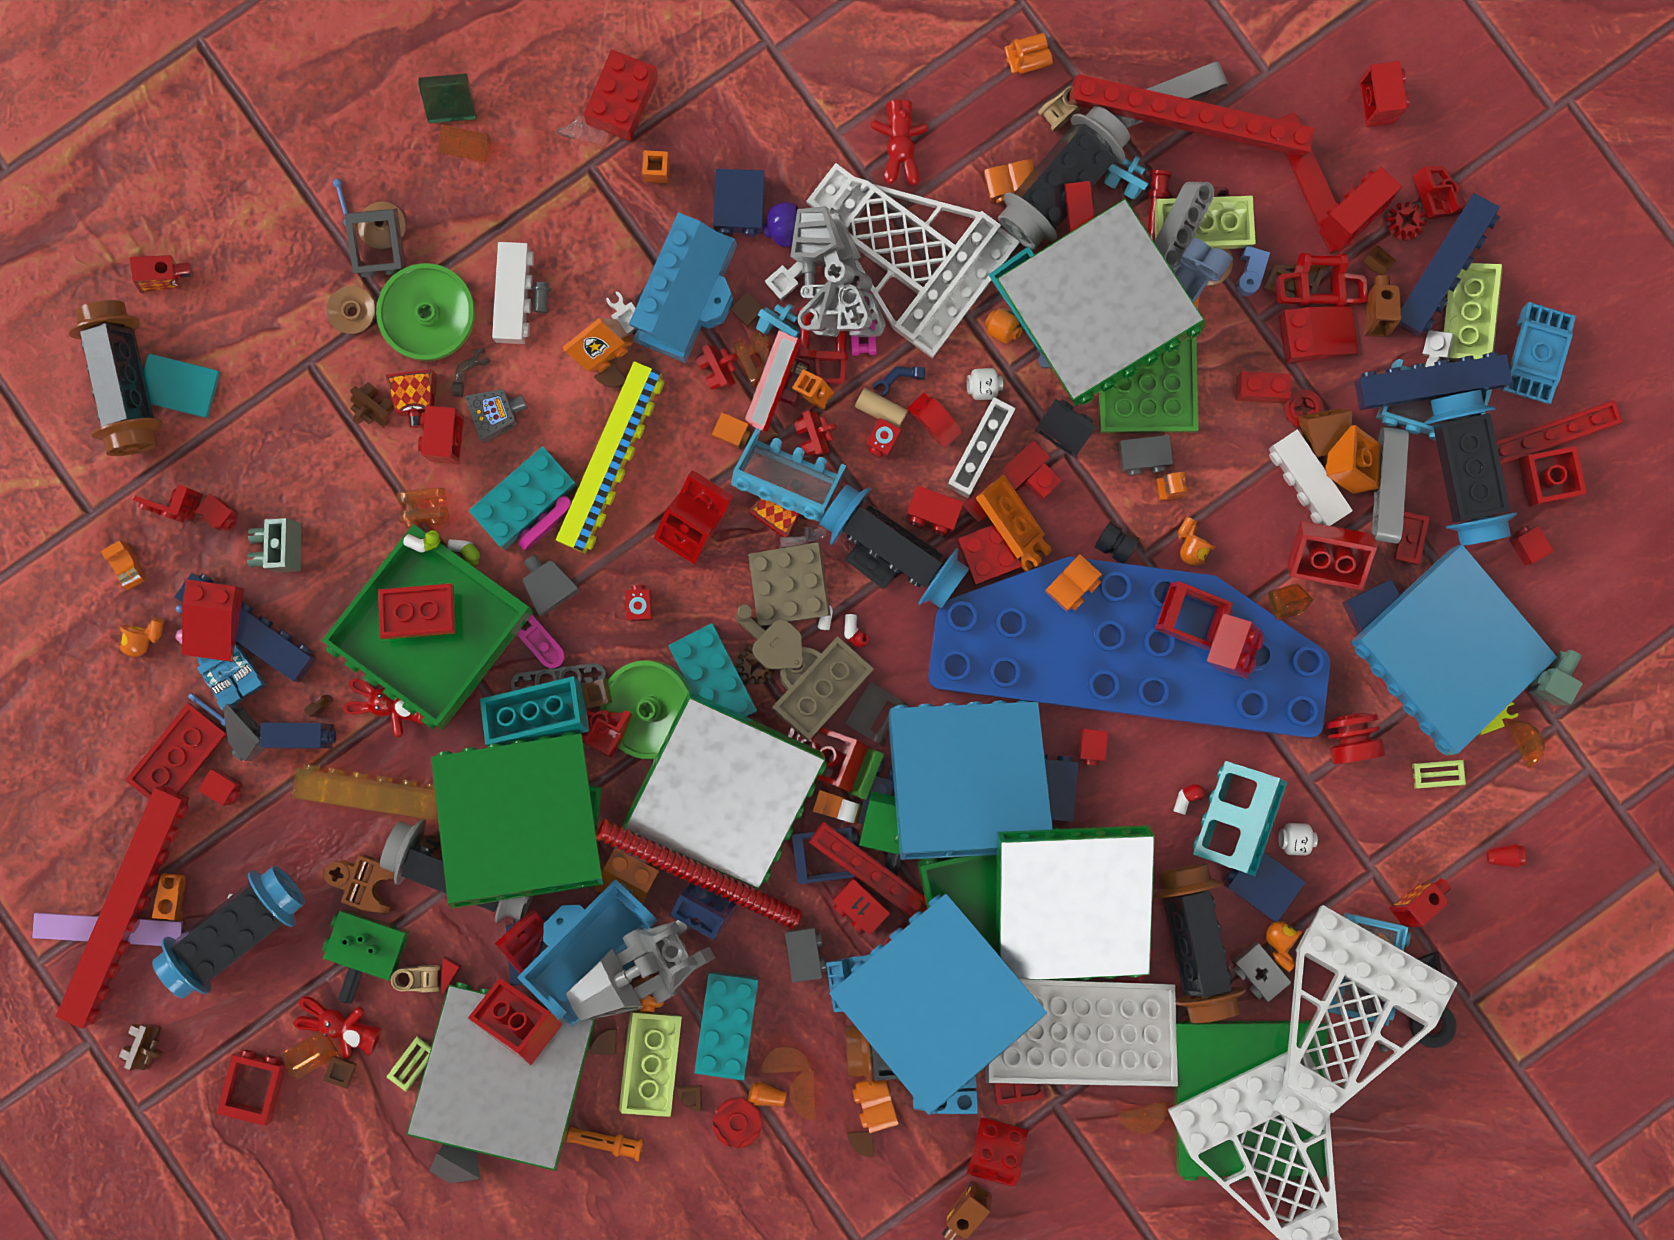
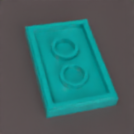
M148 353L143 371L151 405L208 419L221 372Z

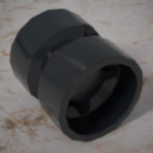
M1110 520L1094 548L1104 554L1112 553L1114 560L1125 564L1140 538L1129 531L1122 532V527Z

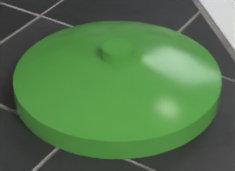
M421 263L398 271L386 282L377 301L376 316L381 334L387 343L398 353L417 361H435L453 354L466 342L474 326L475 304L469 288L457 274L437 264Z
M641 660L621 667L608 680L612 703L601 705L600 710H608L609 712L629 711L632 717L618 748L636 758L655 759L688 692H692L685 678L670 665L655 660Z

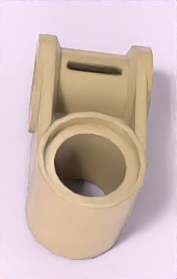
M1072 86L1066 88L1038 111V114L1040 116L1043 115L1050 123L1053 132L1062 127L1082 108L1070 105L1066 100L1070 96Z
M440 965L402 967L391 976V984L397 991H440V986H438V970H440ZM400 973L408 974L410 977L408 985H402L399 982L398 977Z

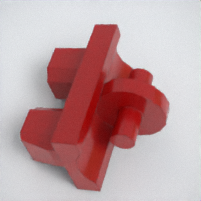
M707 344L702 347L704 352L698 355L695 360L701 370L712 367L714 374L706 378L709 388L715 390L735 385L736 383L731 373L737 370L734 362L738 360L737 354L729 355L726 348L719 351L717 345L710 346Z
M806 411L802 413L803 417L795 421L794 425L800 435L809 432L811 440L802 443L804 455H827L831 453L827 442L834 440L831 432L837 429L836 424H828L826 417L819 419L817 412Z

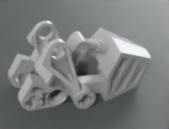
M826 206L797 209L790 257L801 262L803 265L805 285L801 288L800 293L802 297L810 300L798 314L799 326L804 330L813 331L819 336L837 337L840 331H849V335L854 337L880 336L886 324L876 298L868 293L872 288V279L867 274L857 270L855 260L861 258V255L841 215L838 213L831 214ZM816 267L825 268L824 273L828 280L825 285H815L814 274H816ZM865 296L868 297L870 300L869 306L867 305V302L864 299ZM811 312L814 317L811 324L806 326L803 318L807 313ZM872 320L878 322L875 325V330L869 328L872 325Z
M679 920L647 929L640 927L622 937L627 946L626 950L615 955L613 949H611L566 995L580 1021L642 1009L641 999L651 993L657 1004L677 994L676 989L693 970L716 957L710 947L689 957L685 944L678 936L692 928ZM635 960L636 966L627 971L622 969L623 965ZM657 971L660 973L634 989L631 984L629 985L631 980L640 974L644 978Z

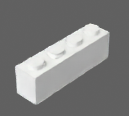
M498 242L492 338L496 343L525 344L526 337L530 335V323L526 322L527 313H531V299H528V289L532 290L533 276L529 275L530 266L534 265V251H531L527 243Z
M995 397L992 399L949 480L947 488L969 498L1016 408Z
M1298 429L1268 449L1272 462L1276 466L1279 465L1283 470V477L1287 484L1294 486L1298 492L1297 498L1304 507L1307 506L1311 511L1310 517L1314 523L1331 526L1353 511L1332 479L1326 476V470Z

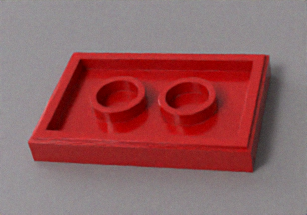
M452 583L378 589L380 639L456 633L454 585Z

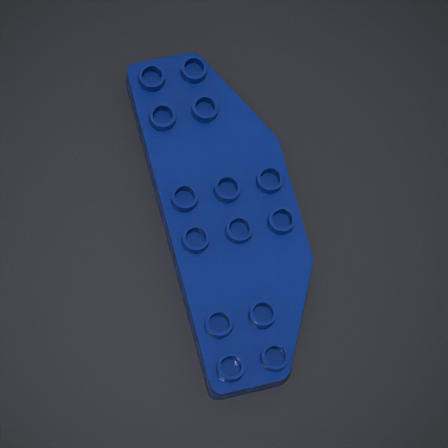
M1066 557L949 599L936 612L928 671V682L936 690L1011 700H1027L1049 705L1301 738L1316 737L1323 729L1330 671V658L1327 652L1215 575L1086 559L1102 574L1099 578L1102 583L1093 593L1087 591L1082 596L1085 601L1075 611L1070 609L1066 612L1045 593L1051 583L1076 558ZM1180 581L1232 602V616L1251 621L1263 631L1264 642L1261 649L1256 652L1254 657L1256 665L1254 671L1251 674L1249 673L1247 679L1219 671L1207 662L1210 650L1207 651L1155 630L1170 583ZM1185 596L1174 628L1205 640L1216 608Z

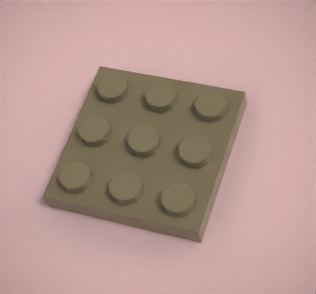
M816 542L748 554L757 622L760 627L772 625L778 620L793 622L831 616L821 543Z

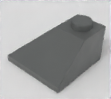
M226 704L223 707L228 743L233 748L231 751L240 761H253L266 749L260 748L261 727L241 705Z

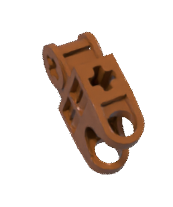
M361 854L358 855L355 864L340 860L330 863L325 868V881L333 887L345 890L341 903L364 911L390 912L391 906L383 902V899L378 896L376 889L381 880H388V878L394 880V872L381 868L380 860ZM341 868L340 873L344 875L337 879L338 875L334 871Z

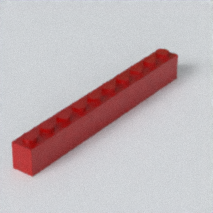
M1077 74L1073 80L1068 104L1088 109L1099 106L1114 115L1300 157L1310 152L1315 131L1314 127Z
M164 786L154 788L55 1017L81 1029L94 1024L98 1020L101 1013L98 1010L101 1002L105 1001L110 993V987H108L110 981L119 972L120 965L118 963L120 958L129 949L130 942L128 938L139 926L140 919L138 917L141 910H144L149 903V891L158 882L160 877L158 873L159 868L168 859L170 853L168 848L170 843L178 836L179 828L177 827L180 820L188 813L189 805L187 804L190 799L189 797Z

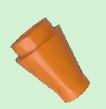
M761 1081L758 1083L752 1082L748 1102H752L754 1106H784L786 1092L780 1091Z

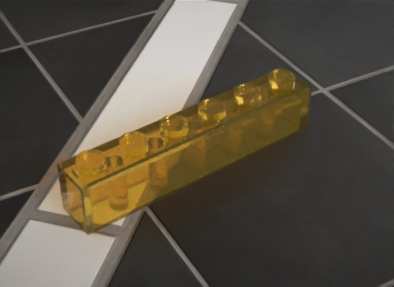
M305 764V768H296L291 798L438 821L434 784L426 783L425 788L416 786L417 782L402 779V784L393 783V778L378 776L377 780L368 779L369 774L354 772L353 776L344 775V770L329 768V772L320 771V766Z

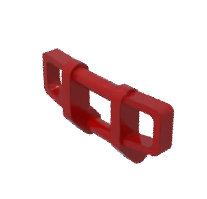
M1300 253L1294 273L1281 274L1275 278L1277 302L1279 304H1297L1298 306H1307L1308 304H1334V306L1361 305L1368 301L1367 280L1363 275L1346 273L1349 263L1347 254L1339 253L1336 256L1311 255L1310 253ZM1311 265L1333 266L1331 270L1332 294H1310L1308 273ZM1294 279L1296 298L1285 295L1284 280ZM1345 281L1357 283L1359 298L1347 299Z
M809 312L804 316L803 322L806 326L810 325V320L814 317L813 313ZM800 327V339L802 341L797 352V358L815 361L816 375L827 384H844L845 361H848L846 331H840L836 337V351H816L809 349L810 331ZM819 361L841 362L840 378L821 377Z

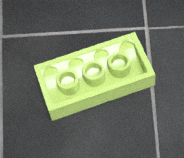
M1253 196L1213 197L1193 238L1202 240L1212 249L1215 247L1220 249H1238L1254 246L1256 243ZM1177 198L1156 200L1155 240Z
M1471 263L1467 271L1462 269L1458 275L1461 281L1455 291H1448L1444 332L1454 335L1449 360L1458 361L1459 358L1465 356H1473L1474 359L1483 358V354L1494 352L1503 270L1502 264Z
M630 1011L619 1111L621 1113L671 1117L682 1016Z

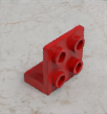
M178 484L177 489H174L171 493L170 507L133 495L131 500L139 502L138 507L183 523L185 519L194 520L196 515L194 511L198 508L203 494Z
M982 1117L979 1121L973 1155L968 1163L966 1174L1014 1187L1021 1175L1028 1130Z

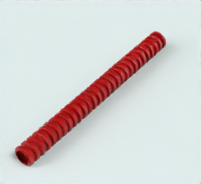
M608 819L603 820L597 829L596 839L598 841L603 840L605 844L610 843L611 847L617 846V849L620 851L624 849L626 854L631 853L633 857L638 856L639 860L645 859V862L648 864L652 862L653 866H659L661 870L666 869L667 873L673 872L674 876L680 875L681 879L686 878V881L689 883L693 881L694 885H700L702 889L707 888L708 892L714 891L715 895L720 894L724 899L727 897V900L730 902L734 900L735 904H741V907H747L749 911L754 910L756 914L761 913L762 917L768 916L769 920H774L776 923L781 922V925L784 927L788 925L790 930L794 929L800 922V909H795L792 905L788 906L785 902L781 903V900H775L773 896L768 897L766 893L761 894V891L758 889L754 891L753 887H748L745 883L741 885L740 881H734L732 877L727 878L726 874L720 875L719 871L714 872V869L711 867L707 869V866L704 864L700 866L698 861L693 862L691 858L686 859L685 855L679 856L678 852L675 851L673 853L670 848L666 850L665 846H659L657 842L652 843V840L649 838L645 840V837L642 835L638 837L636 832L631 833L629 829L624 830V827L621 825L617 827V824L614 822L610 824Z

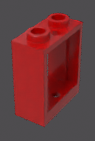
M1180 581L1170 583L1155 630L1209 651L1211 650L1223 613L1232 616L1231 608L1233 603ZM1185 596L1216 608L1205 640L1174 628Z
M241 1049V1052L232 1054L217 1114L263 1126L272 1122L287 1063L280 1062L279 1057L265 1055V1058L256 1056L255 1051ZM240 1063L273 1071L263 1109L230 1101Z

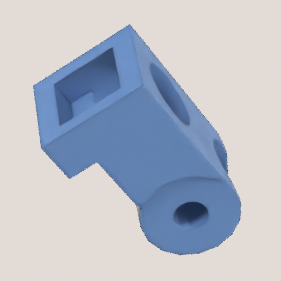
M1250 246L1244 248L1240 259L1247 262L1243 275L1236 283V289L1239 294L1250 296L1258 290L1270 252Z

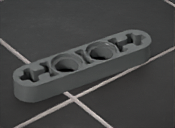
M596 663L521 672L513 676L511 688L513 691L521 689V687L516 686V683L520 682L521 677L525 681H533L532 675H536L535 683L539 685L541 684L540 679L544 674L552 675L554 681L564 679L568 671H575L578 675V681L582 684L583 676L580 669H585L584 673L588 674L593 672V668H596L597 671L602 672V676H599L598 680L606 679L607 672L602 665ZM588 677L585 678L586 683L593 682L594 678Z

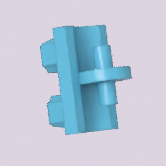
M1138 156L1135 157L1133 162L1125 158L1124 162L1121 163L1129 168L1128 171L1113 163L1107 169L1108 172L1104 180L1106 185L1114 189L1121 178L1129 181L1123 194L1133 200L1149 184L1132 174L1135 171L1142 175L1145 171V168L1138 165L1140 160Z
M789 303L785 308L777 304L774 310L781 315L767 307L761 309L758 313L760 319L756 329L768 335L773 326H776L781 331L794 337L800 336V328L787 321L789 319L795 323L798 318L791 313L794 307L792 304Z

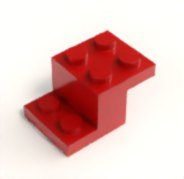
M692 470L688 474L680 493L667 507L653 539L695 564L706 543L719 528L734 496Z

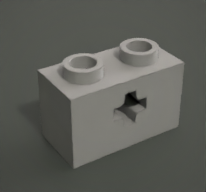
M1253 942L1232 960L1236 965L1233 970L1242 980L1246 978L1252 986L1249 989L1257 999L1263 998L1269 1002L1291 983L1259 943ZM1257 968L1262 970V978L1256 976L1257 972L1255 970Z

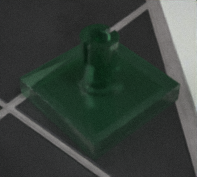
M467 73L419 77L418 85L428 123L476 119V109Z

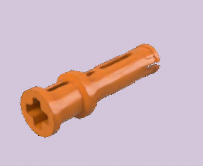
M570 1127L567 1143L610 1151L615 1157L620 1155L627 1156L639 1162L643 1151L644 1139L637 1141L624 1138V1135L621 1134L613 1137Z

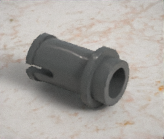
M535 282V285L532 287V290H534L533 312L548 313V297L551 291L549 283Z

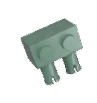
M287 518L265 519L264 528L249 529L248 534H254V536H248L251 544L264 542L263 552L248 553L247 558L254 559L247 560L249 567L263 566L264 569L275 572L301 571L302 523Z
M1567 650V652L1559 651L1551 668L1544 670L1530 683L1532 686L1528 692L1553 706L1571 705L1583 684L1572 675L1582 655L1573 650Z

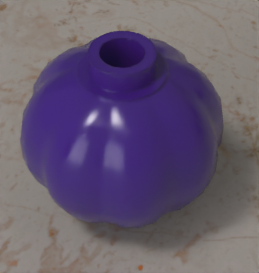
M782 202L770 209L767 215V223L763 224L766 238L771 237L777 245L782 247H792L797 209H799L796 204Z

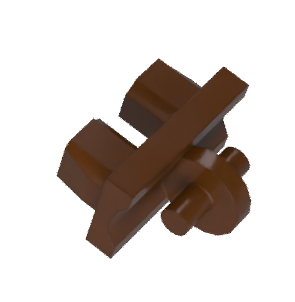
M369 382L360 388L354 386L350 390L352 393L350 401L354 403L350 409L355 413L353 417L355 423L359 424L364 420L366 423L371 424L374 420L383 428L389 423V416L394 410L393 402L389 398L384 397L377 404L372 400L377 395V390Z
M131 1025L128 1034L129 1037L135 1039L132 1046L122 1048L119 1058L125 1062L124 1068L128 1070H146L147 1065L151 1064L153 1058H161L163 1052L157 1049L159 1044L157 1039L161 1027L157 1025Z

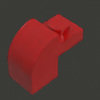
M925 393L906 408L909 414L920 422L929 435L944 449L962 433L947 410L935 398L931 399Z

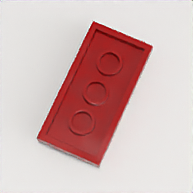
M187 703L125 781L147 799H150L154 788L161 786L181 793L224 740L227 732L194 705Z

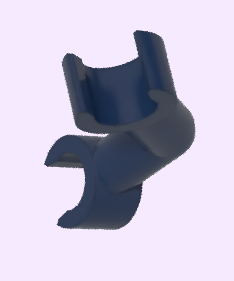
M896 366L883 380H878L874 383L873 390L879 385H884L886 389L882 392L881 396L885 397L889 392V387L899 376L925 380L926 370L923 367Z

